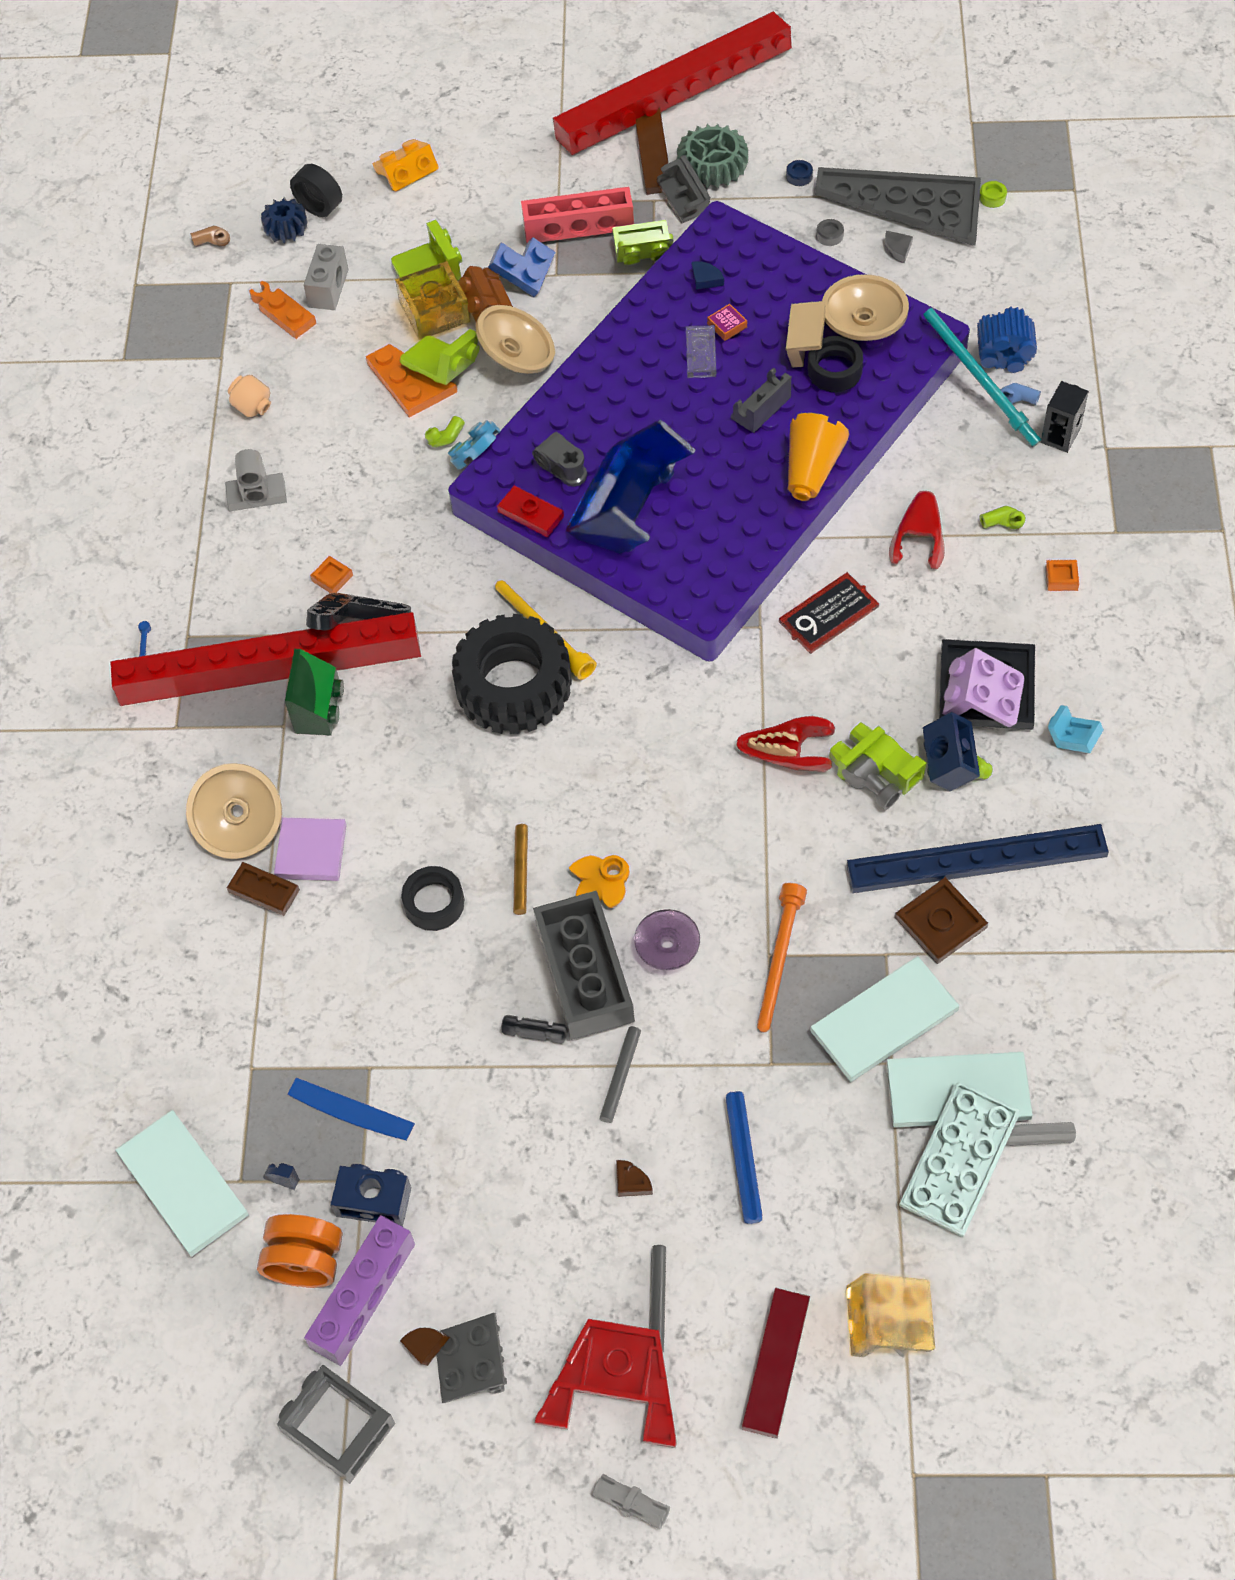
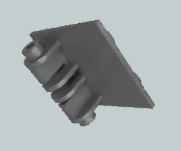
M496 1313L440 1330L450 1337L436 1355L442 1403L490 1389V1393L505 1391L504 1385L507 1384V1378L504 1376V1357L501 1355L503 1348L500 1346L498 1333L500 1326L497 1325Z

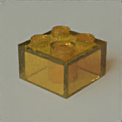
M447 261L395 279L399 303L418 340H422L425 336H433L471 322L467 298Z

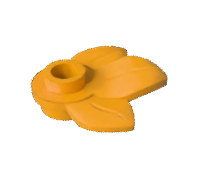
M590 855L575 861L569 867V870L582 880L576 891V896L597 890L599 900H602L610 909L623 900L626 893L624 883L630 874L629 865L623 858L617 855H610L601 859ZM611 870L619 871L616 875L608 874Z

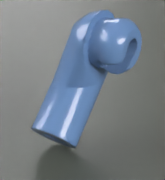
M1012 383L1000 389L1012 404L1023 400L1036 405L1041 394L1039 390L1018 383Z

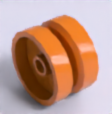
M283 1214L269 1217L263 1234V1240L268 1246L260 1251L257 1271L267 1279L286 1285L306 1288L330 1286L335 1280L337 1262L331 1256L336 1255L340 1251L343 1233L333 1223L310 1216Z

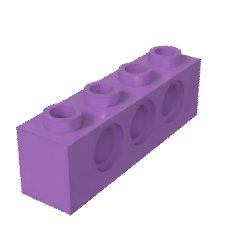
M380 1215L304 1338L312 1351L339 1366L343 1364L413 1250L415 1242L411 1231Z

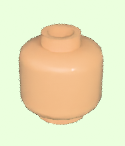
M253 375L238 376L228 388L230 404L246 417H253L257 414L263 415L271 405V401H269L271 394L269 387Z

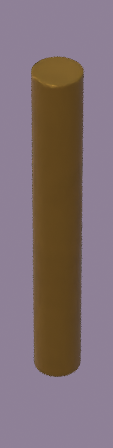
M517 824L515 826L513 912L517 915L526 914L528 826L526 824Z

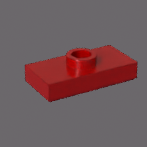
M515 485L497 505L499 513L545 537L551 534L564 517L562 509Z

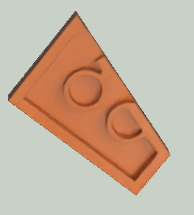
M391 344L365 356L368 366L409 418L458 392L457 385L451 381L447 385L437 383L433 379L402 365L400 357L404 352Z

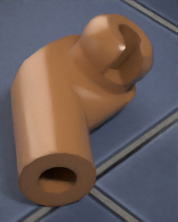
M215 225L190 233L194 246L208 242L221 247L230 242V234L225 229Z

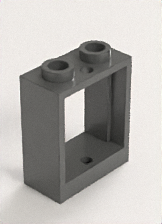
M322 1365L318 1371L314 1370L306 1377L302 1384L303 1390L295 1401L290 1400L282 1408L277 1425L283 1434L351 1484L393 1428L395 1422L390 1413L325 1365ZM329 1387L371 1417L339 1460L297 1430Z

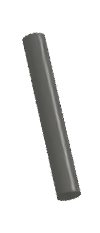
M630 1026L628 1028L599 1118L603 1122H613L641 1034V1030L637 1027Z
M654 1245L652 1246L650 1329L659 1330L662 1351L664 1352L666 1246Z

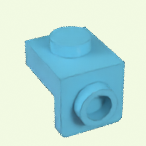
M1064 705L1059 707L1048 726L1057 748L1091 753L1104 730L1100 721L1072 717L1068 706Z

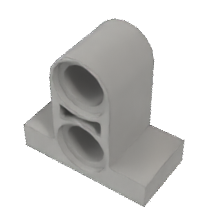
M252 449L239 451L235 455L237 480L225 482L229 511L287 503L283 473L266 475L262 457L258 451Z

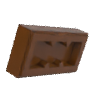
M245 862L241 863L226 887L229 893L282 916H285L300 891L297 884Z

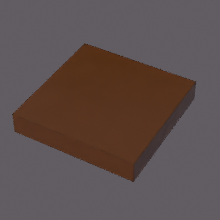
M946 877L895 913V919L936 964H939L988 928V922Z

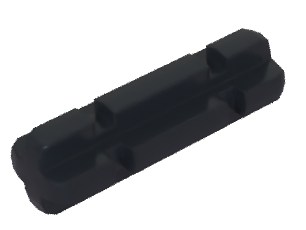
M505 1015L502 1020L501 1030L505 1035L515 1036L518 1033L523 1038L546 1041L548 1038L551 1039V1042L559 1044L564 1043L567 1036V1026L565 1024L553 1023L549 1025L548 1021L524 1017L518 1020V1016Z

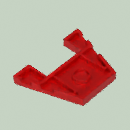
M588 1319L569 1353L561 1373L553 1383L544 1405L537 1413L535 1423L537 1425L568 1430L576 1391L648 1403L643 1443L676 1448L677 1440L659 1330Z

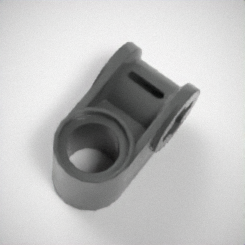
M554 432L532 451L533 458L538 465L552 473L564 484L579 486L587 479V470L583 465L585 460L583 452L568 442L560 433Z

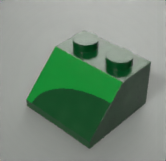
M294 649L285 697V704L295 734L332 736L333 724H338L339 706H337L338 698L343 697L344 681L339 679L337 669L333 665L302 649Z

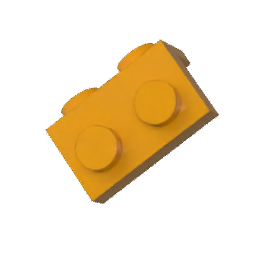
M416 139L404 142L402 148L395 152L388 151L379 156L380 160L372 163L377 174L387 177L393 191H398L439 168L430 144Z

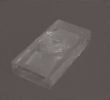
M715 325L686 326L687 378L716 377Z

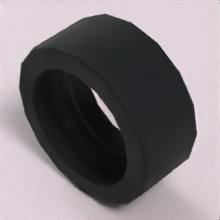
M312 163L305 164L290 180V189L297 202L302 204L306 211L315 216L327 217L342 202L343 194L337 181L328 171Z
M843 336L825 337L822 339L821 349L810 350L808 353V376L812 383L822 390L843 392L854 387L862 376L863 352L859 345L849 338ZM829 356H840L849 360L853 365L841 372H831L819 366L818 362Z
M427 866L416 870L408 876L402 887L401 899L407 918L421 929L438 931L447 928L459 919L464 910L465 898L459 878L452 871L441 866ZM438 884L446 886L451 890L452 900L450 904L440 911L434 913L423 912L415 906V895L423 887Z

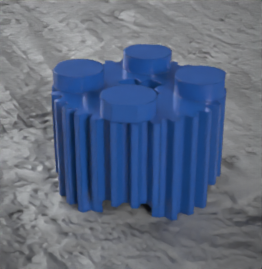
M1010 306L1002 314L998 312V315L992 314V317H990V314L983 315L982 319H979V323H977L978 349L981 364L984 368H1007L1009 372L1016 373L1022 371L1024 364H1027V361H1031V358L1035 357L1037 353L1035 325L1032 322V318H1029L1028 315L1025 316L1023 308L1019 310L1018 307L1012 308Z

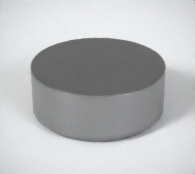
M835 219L821 221L817 225V240L826 246L839 244L844 237L843 224Z

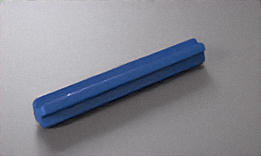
M741 1091L729 1092L726 1094V1105L743 1219L746 1224L759 1223L762 1221L763 1215L744 1094Z

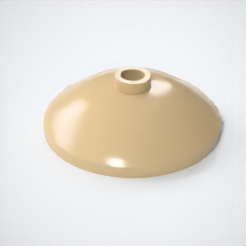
M864 274L843 278L830 286L822 299L826 305V324L836 333L859 341L878 340L895 333L905 323L909 311V302L905 292L891 280L876 275Z
M495 305L486 308L477 319L476 334L482 348L491 359L502 367L518 373L533 374L544 371L554 359L555 346L551 335L537 319L525 311L511 306Z
M223 764L204 773L193 785L187 799L186 818L193 837L208 852L229 859L245 858L260 852L273 840L282 820V803L277 788L260 770L245 764ZM236 805H240L243 808V814L240 817L233 814V808Z

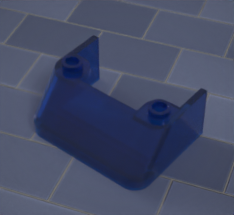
M661 419L617 442L605 455L569 521L566 531L577 540L620 554L625 551L630 552L636 546L647 542L650 536L636 525L635 521L651 490L660 483L666 484L674 475L675 471L673 468L676 462L694 454L696 449Z

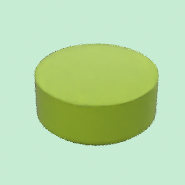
M989 181L981 186L979 200L984 206L997 208L1006 202L1007 188L1004 184L998 181Z

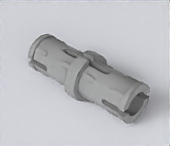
M602 1474L601 1478H599L593 1492L594 1497L621 1509L623 1515L627 1517L633 1515L659 1530L664 1525L670 1511V1506L642 1494L640 1488L636 1486L630 1488L605 1474Z

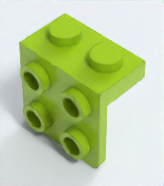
M437 220L426 223L429 243L391 258L392 266L408 294L412 297L450 284L461 278L459 263H462L461 253L457 247H452L447 229H442Z
M667 220L612 227L617 263L624 262L626 265L640 262V259L646 258L657 261L674 241L673 234L668 232Z
M469 329L451 344L433 336H425L401 355L400 363L412 371L419 372L433 379L437 383L447 385L475 362L480 350L476 331Z

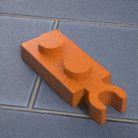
M261 281L260 285L263 292L257 293L253 289L249 290L252 301L258 304L260 311L295 339L317 324L313 314L278 288L272 292L269 284Z

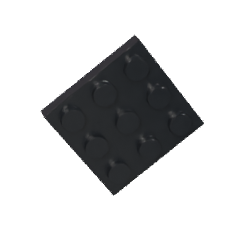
M942 639L939 718L945 716L943 714L945 705L944 694L949 684L950 665L956 658H960L974 648H977L1023 674L1024 684L1017 723L1012 727H1007L973 708L959 716L971 721L972 726L1033 730L1035 723V644Z

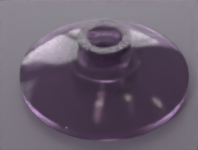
M658 910L647 915L639 923L634 937L635 948L639 957L647 965L659 970H675L687 965L696 956L700 946V933L697 925L688 915L677 910ZM668 941L673 943V946L665 948L662 947V944Z

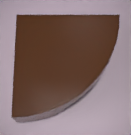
M616 1160L618 1197L653 1195L651 1181L640 1168L629 1161Z
M424 1327L410 1331L400 1342L421 1364L428 1366L450 1337L441 1331Z

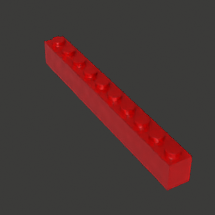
M773 11L553 117L556 140L571 155L635 125L636 119L644 115L653 116L658 111V108L662 112L791 49V26Z
M409 612L342 623L330 630L305 629L110 661L112 688L120 706L289 679L294 649H302L333 665L337 671L421 657L418 631L414 613Z

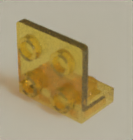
M864 1273L846 1286L851 1356L866 1357L879 1348L931 1352L935 1349L929 1280Z

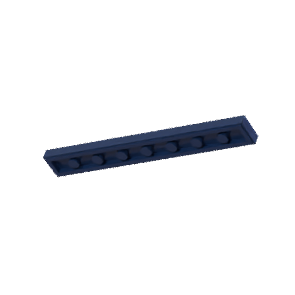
M1096 824L847 860L846 866L853 894L937 882L944 877L951 880L1108 857L1109 850L1102 825Z

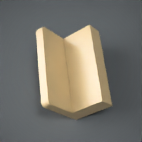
M824 301L791 304L786 351L792 368L803 367L805 351L822 348L826 312Z

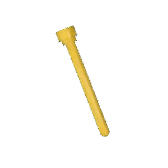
M499 580L496 582V590L520 614H523L526 619L532 616L540 619L541 625L544 622L547 623L505 581ZM562 638L565 647L568 649L571 672L580 680L586 679L594 672L597 662L588 653L577 652Z

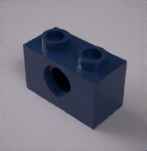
M950 712L922 727L924 735L923 745L928 763L927 773L930 782L948 791H952L980 777L971 721L954 712Z
M351 1164L350 1167L340 1166L330 1205L336 1217L376 1223L381 1215L403 1227L412 1187L408 1176L399 1170L385 1169L384 1172L373 1171L368 1166L362 1164ZM371 1188L380 1189L377 1196L373 1198L364 1197L367 1190Z

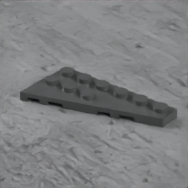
M818 167L815 195L976 246L981 177Z

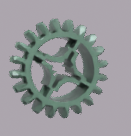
M708 123L705 128L697 126L695 131L688 130L687 135L681 137L680 144H678L677 159L685 155L706 188L710 185H715L719 188L720 184L729 186L731 180L737 181L739 175H744L748 164L747 143H745L744 136L739 135L737 130L731 131L729 125L721 128L718 123L715 127H710Z

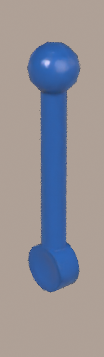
M142 621L138 625L141 633L139 657L146 655L147 633L151 631L150 623L147 621Z

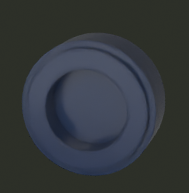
M805 160L792 161L786 168V179L794 186H805L813 179V167Z

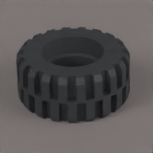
M505 614L497 615L495 620L489 621L486 619L480 622L477 629L472 627L465 633L466 640L462 638L457 644V652L452 657V675L457 700L460 707L464 708L466 716L470 720L476 719L478 726L484 729L490 726L492 727V732L503 734V730L510 731V734H520L519 730L527 729L530 732L536 730L537 725L540 723L543 725L548 724L553 720V713L558 715L563 710L564 702L569 699L571 693L570 686L572 685L569 654L560 634L554 633V628L548 623L544 622L541 625L540 619L532 616L526 619L523 618V614H513V617H505ZM509 661L527 662L539 669L533 679L516 687H500L485 679L493 668Z

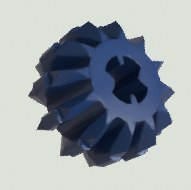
M285 197L282 201L273 199V204L265 205V210L261 213L263 230L266 236L271 237L274 242L281 239L285 244L289 239L295 241L296 236H304V229L307 228L308 224L307 216L302 204H298L295 199L287 201Z

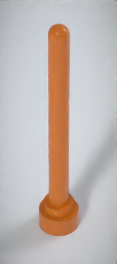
M784 883L781 887L779 899L783 912L757 1023V1028L761 1032H767L771 1027L796 910H799L805 904L807 889L796 883Z

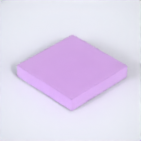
M282 818L274 875L283 879L339 881L346 833L345 819Z

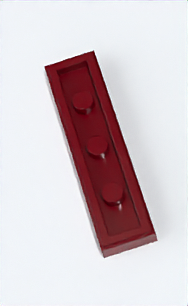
M775 1288L742 1430L778 1439L809 1306L810 1296Z

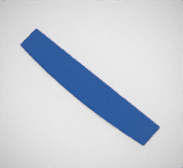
M295 1078L287 1094L345 1122L406 1141L415 1125L411 1121L299 1078Z

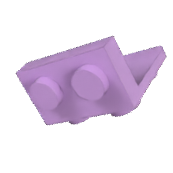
M974 648L960 658H956L949 668L950 679L944 694L945 705L943 714L946 715L954 712L957 715H961L973 708L1007 727L1015 725L1017 723L1024 684L1023 674L977 648Z

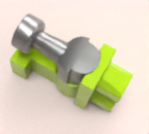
M862 722L850 732L849 739L856 746L850 749L842 741H838L831 747L829 752V758L838 766L837 776L843 781L846 780L851 784V787H867L878 795L876 801L885 810L895 804L901 793L905 795L924 778L927 764L918 755L913 757L901 748L891 736L885 734V730L879 725L872 730ZM880 774L890 784L886 786L885 783L877 775Z

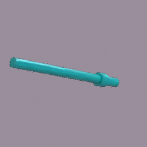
M928 309L923 314L926 320L1009 418L1008 423L1015 431L1019 430L1032 447L1036 446L1042 439L1028 424L1029 419L1022 411H1017L934 309Z

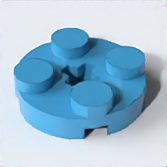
M493 421L478 422L468 432L471 437L463 443L458 442L449 450L450 461L458 470L464 468L467 465L463 461L469 456L472 460L476 459L496 439L494 434L500 433L501 430Z

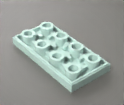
M917 956L812 1025L810 1031L849 1081L852 1082L959 1010V1004Z
M1024 1052L887 1059L894 1128L937 1125L957 1080L1020 1109L1021 1112L1017 1121L1032 1119Z
M957 1080L899 1206L963 1237L1021 1110Z
M173 1110L116 1149L117 1154L191 1257L249 1216L242 1203Z

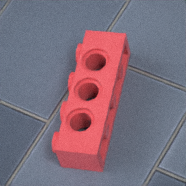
M629 187L521 201L526 243L532 237L540 242L612 233V227L634 224L633 204Z

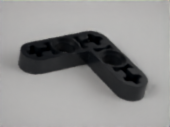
M331 593L307 610L306 626L316 630H330L347 617L364 620L409 613L411 612V607L397 602Z

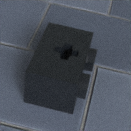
M1064 381L1060 382L1047 405L1041 443L1068 453L1082 427L1088 390Z

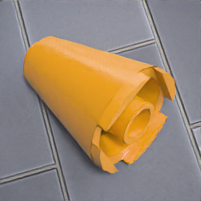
M800 413L797 415L796 420L792 418L790 423L788 490L794 498L801 501H808L810 498H815L818 495L849 438V431L843 423L837 421L836 425L827 422L829 417L822 414Z

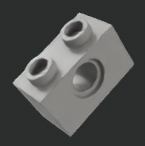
M317 244L304 282V290L309 308L336 310L349 270L343 246Z

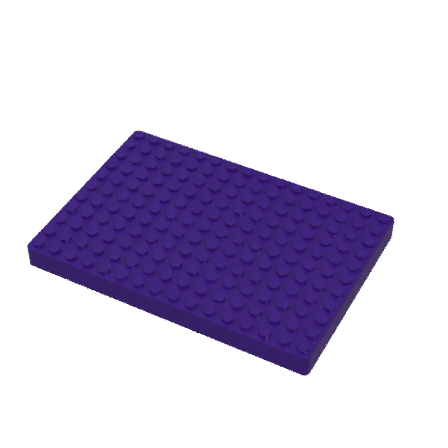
M714 201L705 208L501 429L500 433L496 435V439L487 449L474 459L448 488L452 513L459 519L708 662L714 661L954 371L961 360L923 316L928 309L933 307L906 294L909 302V311L905 323L899 330L878 340H853L863 352V372L859 382L851 389L843 392H828L818 388L808 376L809 351H805L803 367L794 368L791 366L786 351L791 304L822 301L825 292L837 281L849 276L864 275L865 273L720 201ZM691 262H706L718 268L723 274L724 285L696 290ZM731 304L747 320V328L724 341L707 324V317L726 305ZM933 308L967 349L970 333L969 326ZM824 321L823 338L842 336L833 331ZM829 356L818 362L819 366L831 372H841L853 365L849 360L840 356ZM772 368L776 369L775 375L779 381L781 376L787 373L792 377L791 398L754 433L731 419L733 405L738 400H741L743 404L767 381V373ZM800 413H816L828 416L827 422L836 425L837 421H839L849 431L848 441L818 495L815 498H810L808 501L794 498L788 490L790 423L792 418L796 420L797 415ZM554 432L560 433L568 442L579 448L584 454L585 460L583 465L587 470V479L579 486L564 484L552 473L540 467L533 458L532 451ZM514 485L564 511L563 519L548 537L498 512L497 505Z

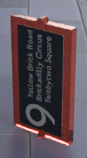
M846 572L781 616L779 623L792 635V640H797L812 654L879 607V603L866 591L865 585L861 586Z

